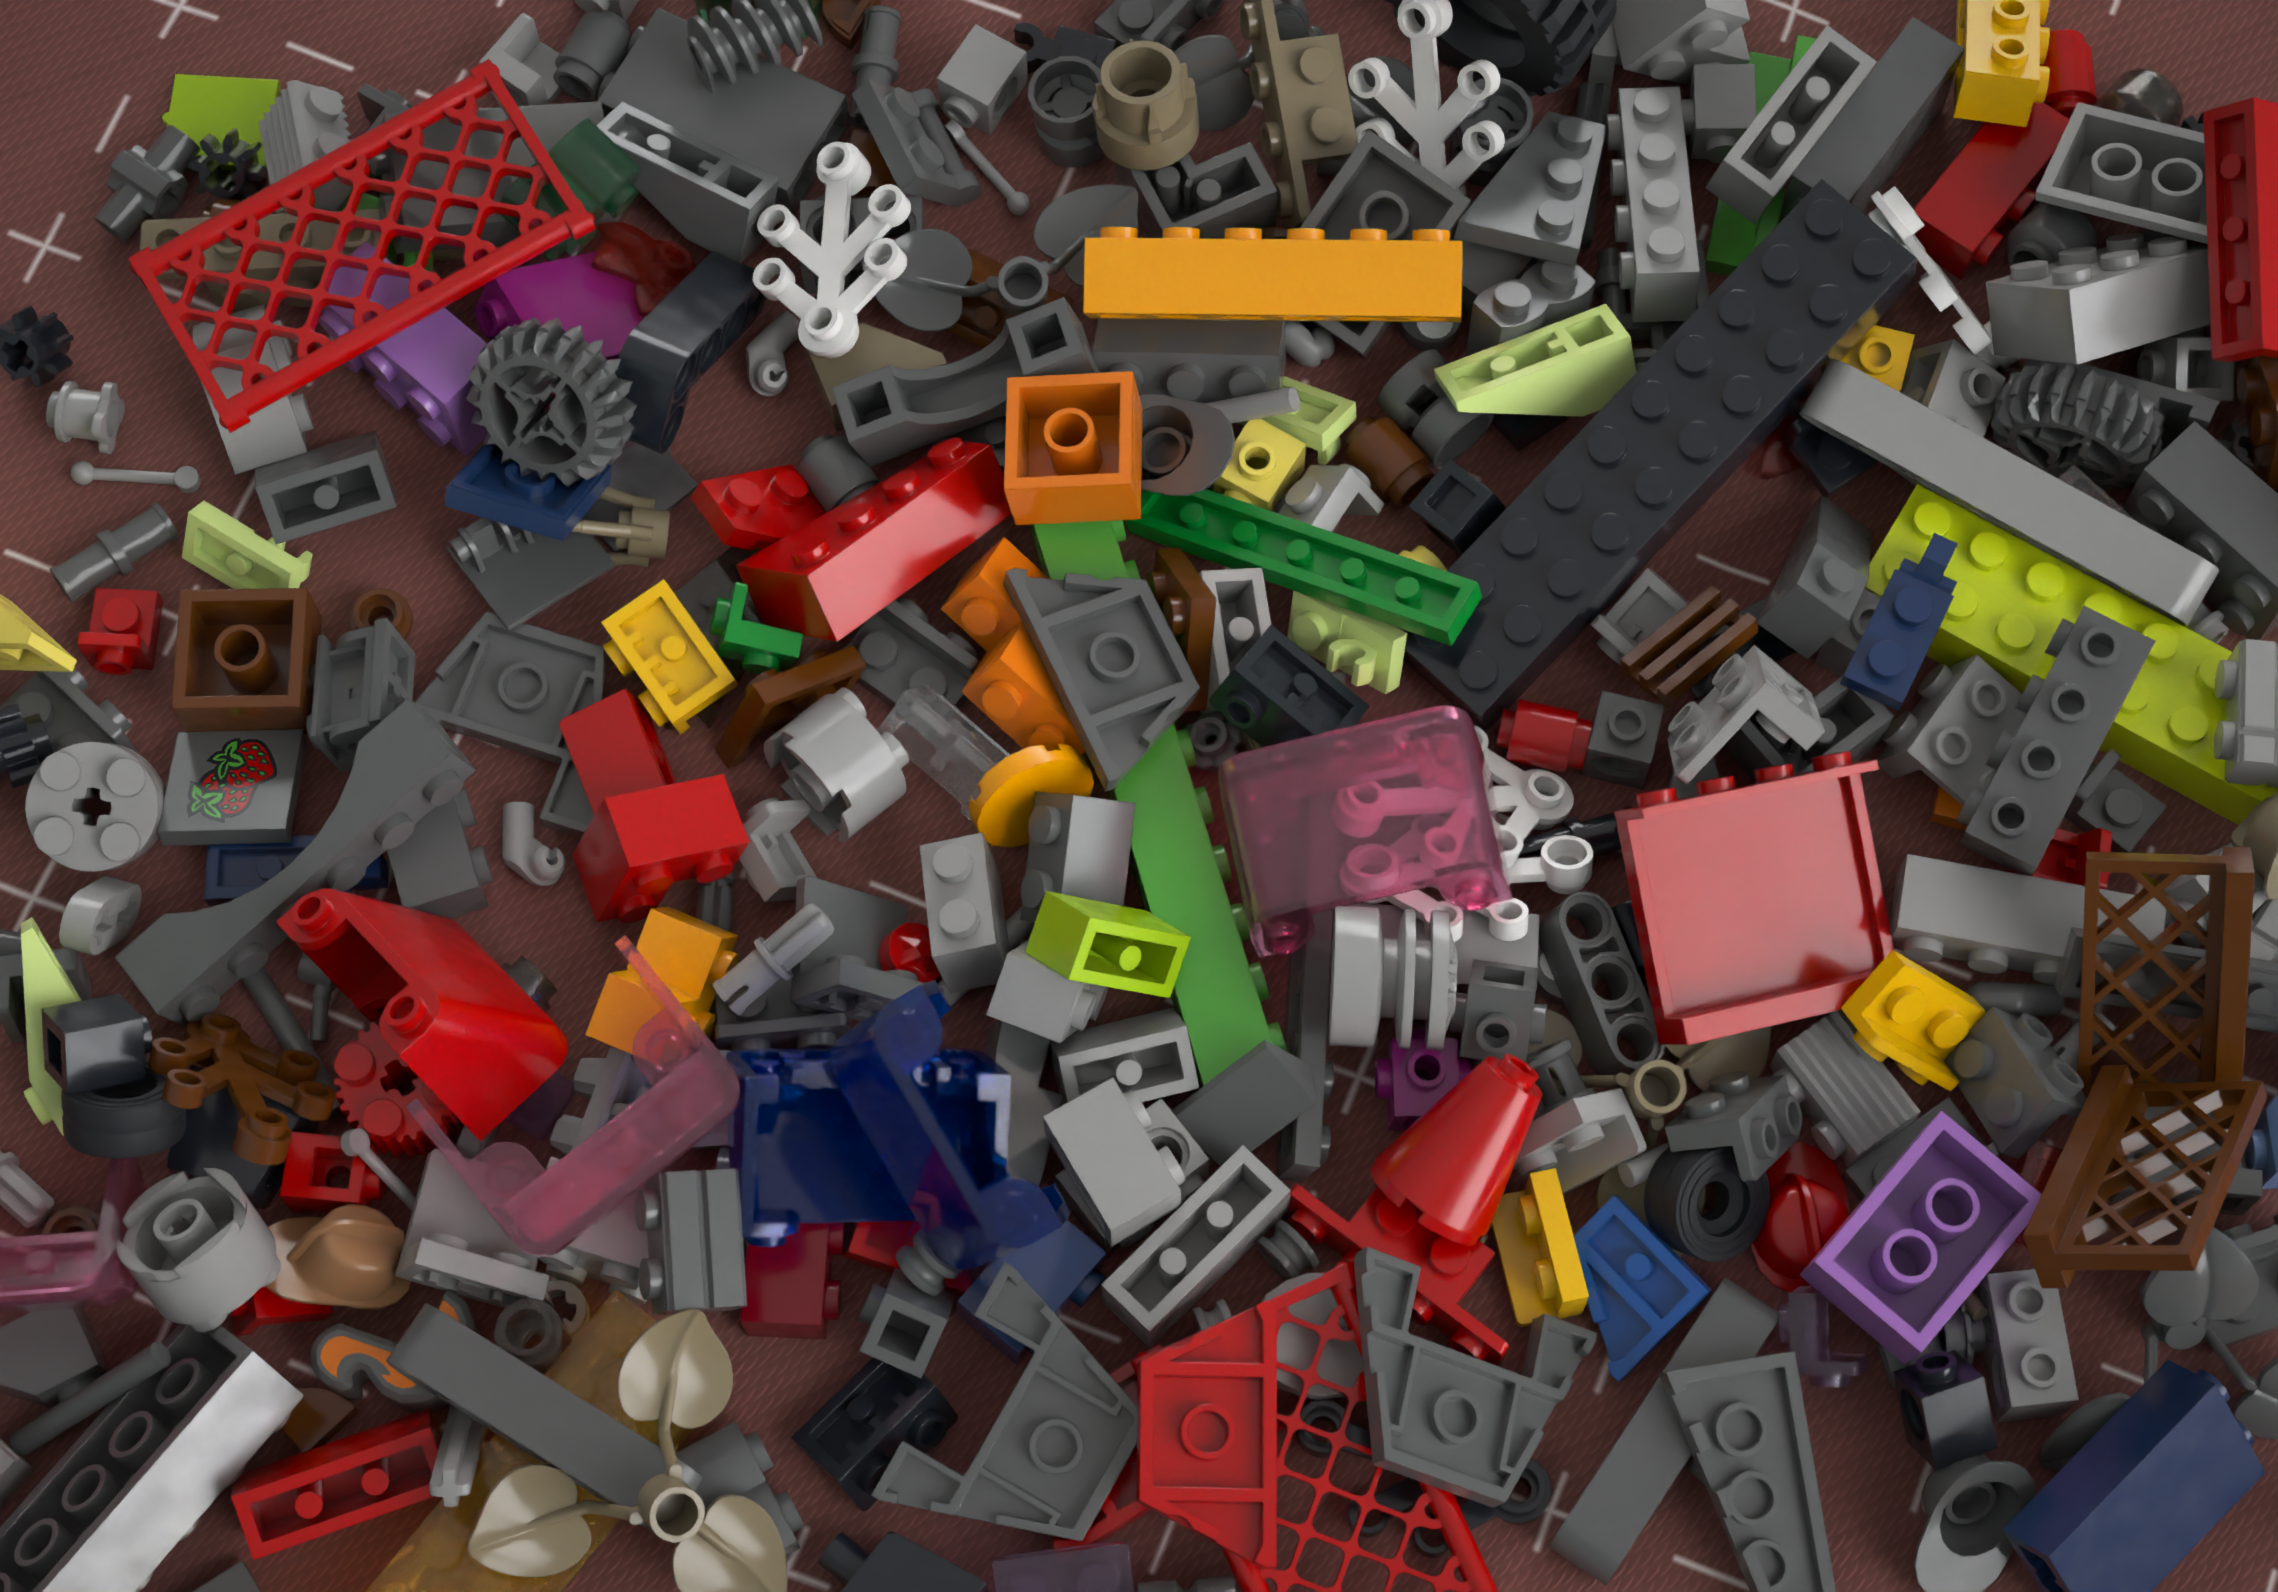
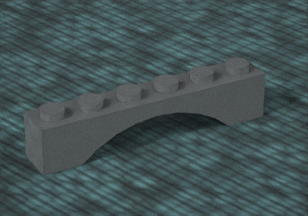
M407 698L358 742L352 770L337 806L316 838L289 866L262 886L227 903L194 912L163 914L115 956L116 960L157 1014L185 1027L189 1022L202 1019L204 1015L214 1011L220 1002V997L235 983L258 972L266 964L269 953L289 937L276 921L289 911L302 896L322 888L346 891L355 886L364 877L366 868L387 849L395 848L405 842L413 833L415 824L434 807L444 805L455 798L461 791L463 782L476 769L436 719Z

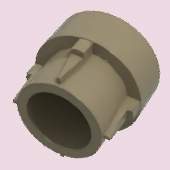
M1129 39V43L1113 50L1102 64L1100 72L1101 82L1095 84L1096 93L1092 101L1096 136L1100 148L1109 159L1130 169L1155 170L1174 164L1193 148L1200 129L1195 83L1192 78H1188L1186 63L1180 64L1177 56L1171 49L1153 41H1133Z

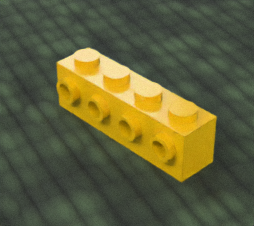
M1957 0L1956 43L1965 49L1954 77L1953 118L2027 127L2033 103L2043 104L2048 88L2050 70L2049 67L2040 66V64H2044L2046 59L2050 28L2041 27L2040 25L2045 24L2050 0Z

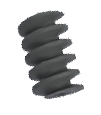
M733 0L731 6L732 17L721 6L710 9V27L698 15L688 18L687 42L697 72L709 93L715 92L713 76L715 72L719 71L731 85L737 83L735 64L739 62L752 75L758 74V54L764 53L774 66L780 65V45L786 44L796 57L803 55L802 36L806 34L819 48L823 46L819 25L807 0H754V7L747 0Z

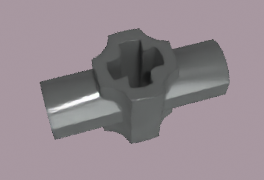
M168 125L148 151L138 144L130 150H123L110 165V175L105 183L113 194L94 216V220L108 233L121 242L126 243L147 217L152 220L172 218L184 203V195L189 186L182 173L188 167V163L201 151L200 147L185 133L172 125Z

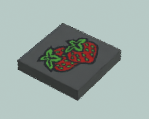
M303 729L177 732L158 827V834L162 845L290 843L307 748Z

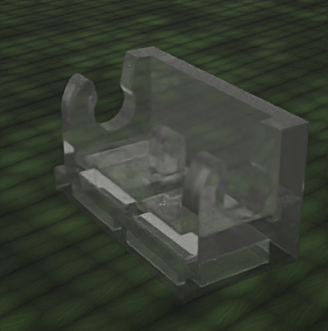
M929 684L904 691L897 700L898 703L877 731L880 735L884 732L892 734L902 744L909 759L962 804L960 812L970 820L968 805L971 797L976 800L981 793L978 783L987 771L1010 754Z

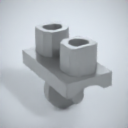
M610 1047L606 1058L580 1059L573 1078L574 1091L581 1097L589 1099L590 1102L583 1118L564 1114L562 1118L557 1120L550 1143L563 1155L573 1159L581 1166L617 1177L625 1153H636L642 1135L655 1138L661 1137L666 1122L661 1117L651 1113L658 1094L650 1089L655 1074L633 1061L630 1053Z

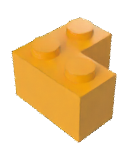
M668 906L650 909L628 969L608 974L585 1035L656 1065L692 1056L695 1049L702 1050L712 1033L716 1015L709 1012L716 994L713 983L717 979H721L738 964L739 954L732 952L738 935Z

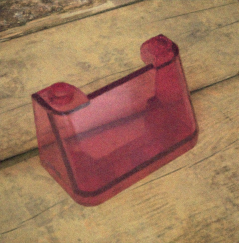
M1446 705L1429 707L1242 752L1228 758L1218 770L1221 800L1250 939L1259 958L1273 954L1286 955L1299 950L1311 940L1315 933L1313 914L1335 909V906H1349L1438 885L1441 895L1446 902L1469 911L1481 910L1493 903L1513 899L1491 773L1473 722L1467 712L1458 707Z

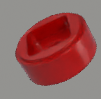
M915 922L905 923L882 939L878 950V959L882 971H910L918 976L919 982L930 984L941 975L932 958L929 928Z

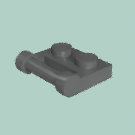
M868 79L851 93L898 188L902 192L914 196H922L924 199L952 207H959L979 197L982 187L974 172L966 171L938 116L940 105L932 90L920 89L910 93L900 87H892Z

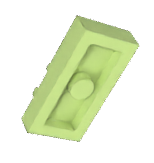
M1284 376L1283 388L1294 387L1298 392L1300 399L1299 410L1260 419L1306 443V448L1309 447L1317 450L1318 464L1326 465L1340 451L1341 441L1339 436L1356 420V402ZM1248 421L1238 422V424L1245 426Z
M204 500L188 512L182 558L233 589L300 588V583L309 576L313 554L306 550L298 558H295L284 551L286 542L276 545L273 537L268 541L255 534L253 529Z
M1293 591L1288 639L1308 655L1325 663L1326 670L1333 672L1340 669L1351 675V683L1355 686L1367 684L1385 695L1399 687L1407 639L1406 632L1390 624Z

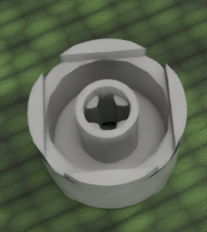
M844 687L834 694L822 696L764 743V753L770 768L772 769L781 762L789 776V779L780 785L790 800L805 799L811 809V812L805 818L827 836L836 829L840 830L838 840L840 842H846L906 793V781L901 768L909 763L908 754L902 744L888 732L880 735L866 719V710L860 700L852 691Z
M101 742L73 744L47 756L34 774L26 796L25 810L28 826L37 847L53 860L68 868L92 872L123 868L144 856L159 840L158 827L166 787L152 765L136 751L128 747ZM97 789H100V799L111 802L110 814L99 815L97 824H95L93 814L85 812L86 799L95 798Z
M203 1168L208 1176L188 1179L184 1172H180L154 1184L139 1196L128 1209L122 1220L128 1228L123 1243L118 1239L116 1242L118 1257L157 1311L169 1321L179 1324H190L193 1330L197 1332H207L221 1325L228 1313L244 1304L261 1287L273 1282L281 1270V1262L276 1256L277 1247L272 1232L233 1176L217 1168Z

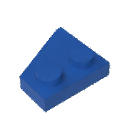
M1613 1195L1574 1235V1240L1589 1294L1587 1303L1594 1323L1599 1325L1610 1362L1607 1364L1611 1375L1618 1382H1621L1713 1290L1619 1195Z

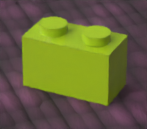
M1046 891L1025 953L1068 980L1170 998L1191 937L1146 910Z

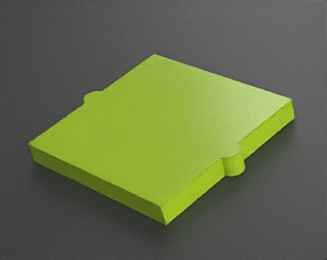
M175 74L170 110L163 114L162 119L166 127L168 125L176 127L190 137L200 149L199 142L209 133L222 143L226 134L233 128H237L239 139L250 145L256 142L262 144L257 152L259 165L267 167L259 121L265 119L264 113L270 112V105L276 104L275 98L280 95L281 85L279 80ZM202 149L198 153V155H206ZM231 161L220 165L222 170L237 171L236 166Z

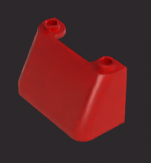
M322 888L302 896L289 911L276 921L282 930L370 1022L380 1017L379 1032L384 1041L479 1141L484 1139L547 1081L565 1060L568 1052V1040L562 1030L456 921L449 917L336 889ZM386 1006L381 1015L377 1009Z

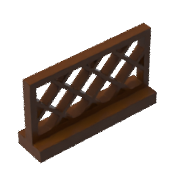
M2223 847V855L2086 852L2077 1073L2084 1083L2081 1091L2086 1098L2094 1084L2091 1082V1066L2111 1049H2114L2135 1069L2131 1073L2133 1083H2142L2144 1080L2148 1083H2166L2155 1071L2180 1051L2199 1068L2198 1082L2243 1081L2255 878L2251 847ZM2100 872L2130 873L2144 888L2117 909L2099 892ZM2147 873L2160 875L2153 880ZM2181 874L2209 875L2208 895L2187 912L2164 890ZM2155 897L2177 920L2150 941L2128 918ZM2099 908L2108 918L2097 927ZM2207 913V928L2205 930L2197 920ZM2119 927L2141 950L2117 970H2114L2096 953V949L2100 941ZM2188 929L2205 946V956L2183 973L2161 950ZM2152 959L2174 981L2147 1002L2125 980ZM2097 970L2105 979L2095 987V972ZM2204 974L2202 991L2194 982ZM2116 988L2138 1011L2112 1031L2094 1014V1005ZM2182 991H2185L2202 1007V1016L2182 1033H2179L2158 1011ZM2149 1020L2170 1042L2144 1062L2122 1040ZM2094 1030L2102 1040L2092 1047ZM2201 1035L2199 1052L2191 1042ZM2239 1105L2222 1106L2212 1111L2213 1118H2218Z
M2102 1065L2023 1234L2041 1287L2068 1289L2076 1270L2195 1271L2267 1099L2263 1081L2133 1083L2128 1065ZM2239 1105L2237 1108L2214 1120L2207 1115L2222 1106ZM2148 1107H2174L2149 1121L2144 1116ZM2191 1122L2198 1126L2195 1130L2173 1141H2170L2165 1136ZM2215 1142L2221 1147L2220 1150L2197 1162L2192 1161L2188 1157ZM2150 1143L2157 1148L2130 1163L2126 1161L2128 1154ZM2173 1164L2180 1169L2154 1184H2151L2146 1179ZM2197 1185L2203 1190L2201 1194L2177 1206L2170 1201L2173 1197ZM2130 1186H2133L2138 1191L2111 1206L2106 1203L2110 1196ZM2154 1207L2162 1213L2135 1228H2132L2127 1223V1221ZM2111 1229L2119 1235L2102 1245H2088L2090 1240ZM2178 1229L2184 1234L2180 1245H2150Z

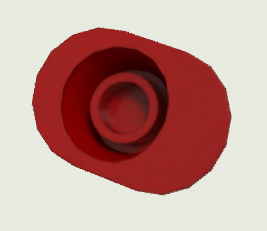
M1795 1142L1765 1171L1770 1186V1206L1766 1213L1765 1224L1758 1237L1750 1246L1758 1270L1773 1286L1793 1295L1813 1296L1820 1292L1803 1279L1800 1274L1850 1216L1851 1211L1845 1184L1837 1166L1821 1150L1804 1142Z

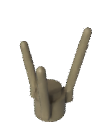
M607 487L599 498L631 509L632 512L619 511L618 523L581 519L571 531L582 534L617 537L615 548L628 549V551L607 553L615 566L634 565L648 567L649 558L665 559L670 510L654 509L655 498L633 496Z

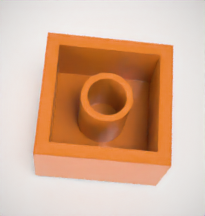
M1133 371L1007 377L1004 492L1015 525L1141 519L1143 408Z

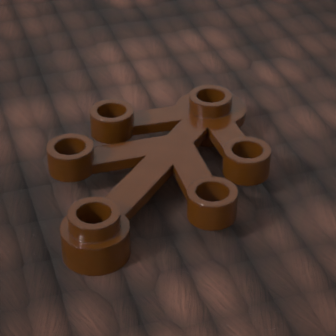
M206 1014L202 1019L187 1024L184 1041L162 1037L155 1039L152 1043L147 1065L152 1071L167 1076L162 1091V1098L167 1103L179 1108L194 1109L202 1105L204 1098L227 1088L241 1117L232 1143V1150L246 1161L260 1165H278L284 1162L292 1137V1131L288 1127V1117L276 1109L267 1107L261 1094L292 1108L296 1114L307 1119L326 1120L331 1116L336 1092L328 1085L315 1081L320 1065L319 1060L309 1053L298 1050H286L281 1053V1056H278L252 1044L250 1036L241 1029V1024L232 1017L222 1014ZM194 1063L207 1067L199 1072L188 1070V1066Z

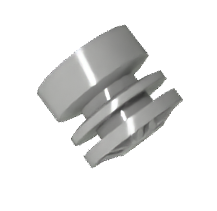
M1335 906L1330 982L1329 1046L1372 1048L1377 1036L1380 1018H1394L1395 1034L1399 1049L1410 1048L1412 1021L1416 1019L1425 1020L1426 1050L1442 1051L1446 1030L1455 1013L1457 991V948L1455 947L1450 930L1449 912L1432 910L1428 940H1416L1415 909H1405L1401 918L1397 939L1384 938L1379 908Z

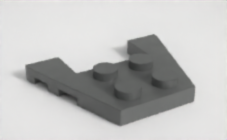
M486 611L435 671L437 677L414 703L431 714L443 729L559 764V770L539 819L543 827L582 838L594 817V813L559 723L563 718L606 698L608 658L606 651L601 646L527 623H521L508 631L496 614Z
M1370 1247L1362 1249L1355 1255L1354 1270L1373 1465L1492 1508L1506 1503L1544 1435L1541 1431L1555 1405L1564 1400L1574 1382L1571 1377L1581 1359L1589 1355L1596 1343L1597 1333L1548 1314L1532 1319L1522 1375L1410 1334L1408 1329L1421 1267Z
M1004 1262L974 1316L1032 1348L1035 1353L965 1475L958 1473L909 1443L902 1441L874 1489L872 1496L881 1501L1083 1541L1137 1445V1405L1013 1266Z

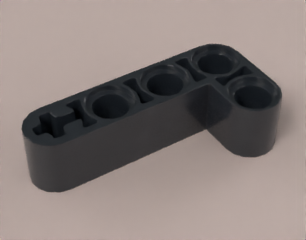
M713 251L629 334L618 359H621L618 370L615 371L617 378L632 381L629 393L625 398L637 405L633 417L629 420L635 428L632 430L628 440L660 454H664L669 449L681 426L690 388L754 323L767 298L753 283L754 268Z

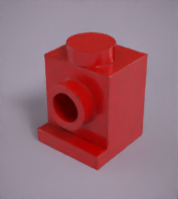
M292 1132L280 1191L281 1198L292 1213L305 1214L306 1211L329 1213L333 1209L348 1204L370 1207L371 1200L381 1201L383 1199L386 1184L359 1155L352 1157L344 1153L340 1144L342 1136ZM370 1140L369 1148L378 1156V1152ZM339 1173L350 1174L348 1187L346 1189L330 1187L333 1177Z

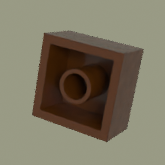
M307 588L180 590L171 709L186 732L303 729L304 734H308L306 721L308 715L312 713L314 690L310 671L311 666L316 663L318 636L321 635L322 616Z

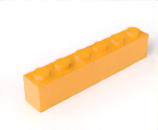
M1132 227L1100 228V238H1085L1083 313L1090 319L1461 322L1462 241H1450V231L1440 229L1413 230L1412 240H1387V230L1352 229L1350 230V240H1325V230L1314 228L1288 229L1287 239H1262V229L1227 228L1225 229V239H1200V229L1190 227L1163 228L1162 238H1138V229Z

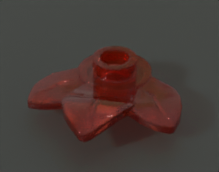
M604 222L598 226V230L606 242L601 245L595 254L591 266L595 270L615 275L636 284L634 287V302L639 315L646 317L696 268L688 251L675 242L654 240L639 228L624 222Z

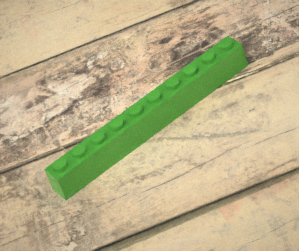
M1122 520L1029 525L1042 572L1049 579L1064 580L1065 573L1091 575L1096 579L1104 581L1112 580L1115 577L1140 579L1134 559L1124 562L1118 542L1126 540ZM1173 723L1114 789L1109 790L1111 800L1136 803L1129 860L1144 909L1191 937L1171 993V999L1175 1011L1187 1026L1200 1089L1263 1040L1276 1045L1286 1052L1287 1049L1278 1022L1267 1024L1260 1002L1268 1000L1269 993L1259 962L1248 964L1242 942L1251 939L1245 912L1241 903L1230 905L1223 884L1232 881L1231 869L1224 846L1222 844L1212 846L1206 825L1214 823V816L1207 791L1204 786L1194 788L1188 767L1196 765V758L1189 733L1186 728L1176 731Z

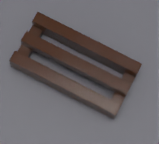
M1710 585L1621 658V672L1667 708L1758 633L1757 619L1750 613H1746L1744 616L1741 615L1737 603L1731 599L1724 602L1721 600V591ZM1725 624L1730 627L1662 684L1657 681L1679 662L1684 663L1700 650V645Z

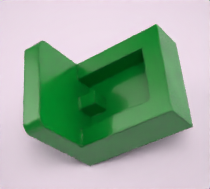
M735 582L727 599L722 597L716 598L711 615L709 634L719 636L716 648L717 655L742 661V668L744 670L759 675L771 669H776L778 672L791 669L799 658L803 634L742 620L748 584Z

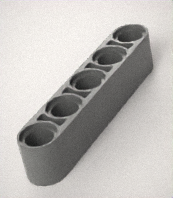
M1725 1277L1663 1371L1755 1357L1782 1314ZM1660 1377L1549 1545V1548L1605 1586L1692 1454Z
M425 1303L386 1360L399 1373L536 1460L567 1473L576 1485L603 1502L627 1507L637 1506L638 1494L642 1486L652 1477L664 1474L665 1464L660 1447L429 1304ZM677 1459L678 1464L682 1467L681 1478L696 1491L703 1477ZM645 1522L640 1523L641 1526L653 1532Z

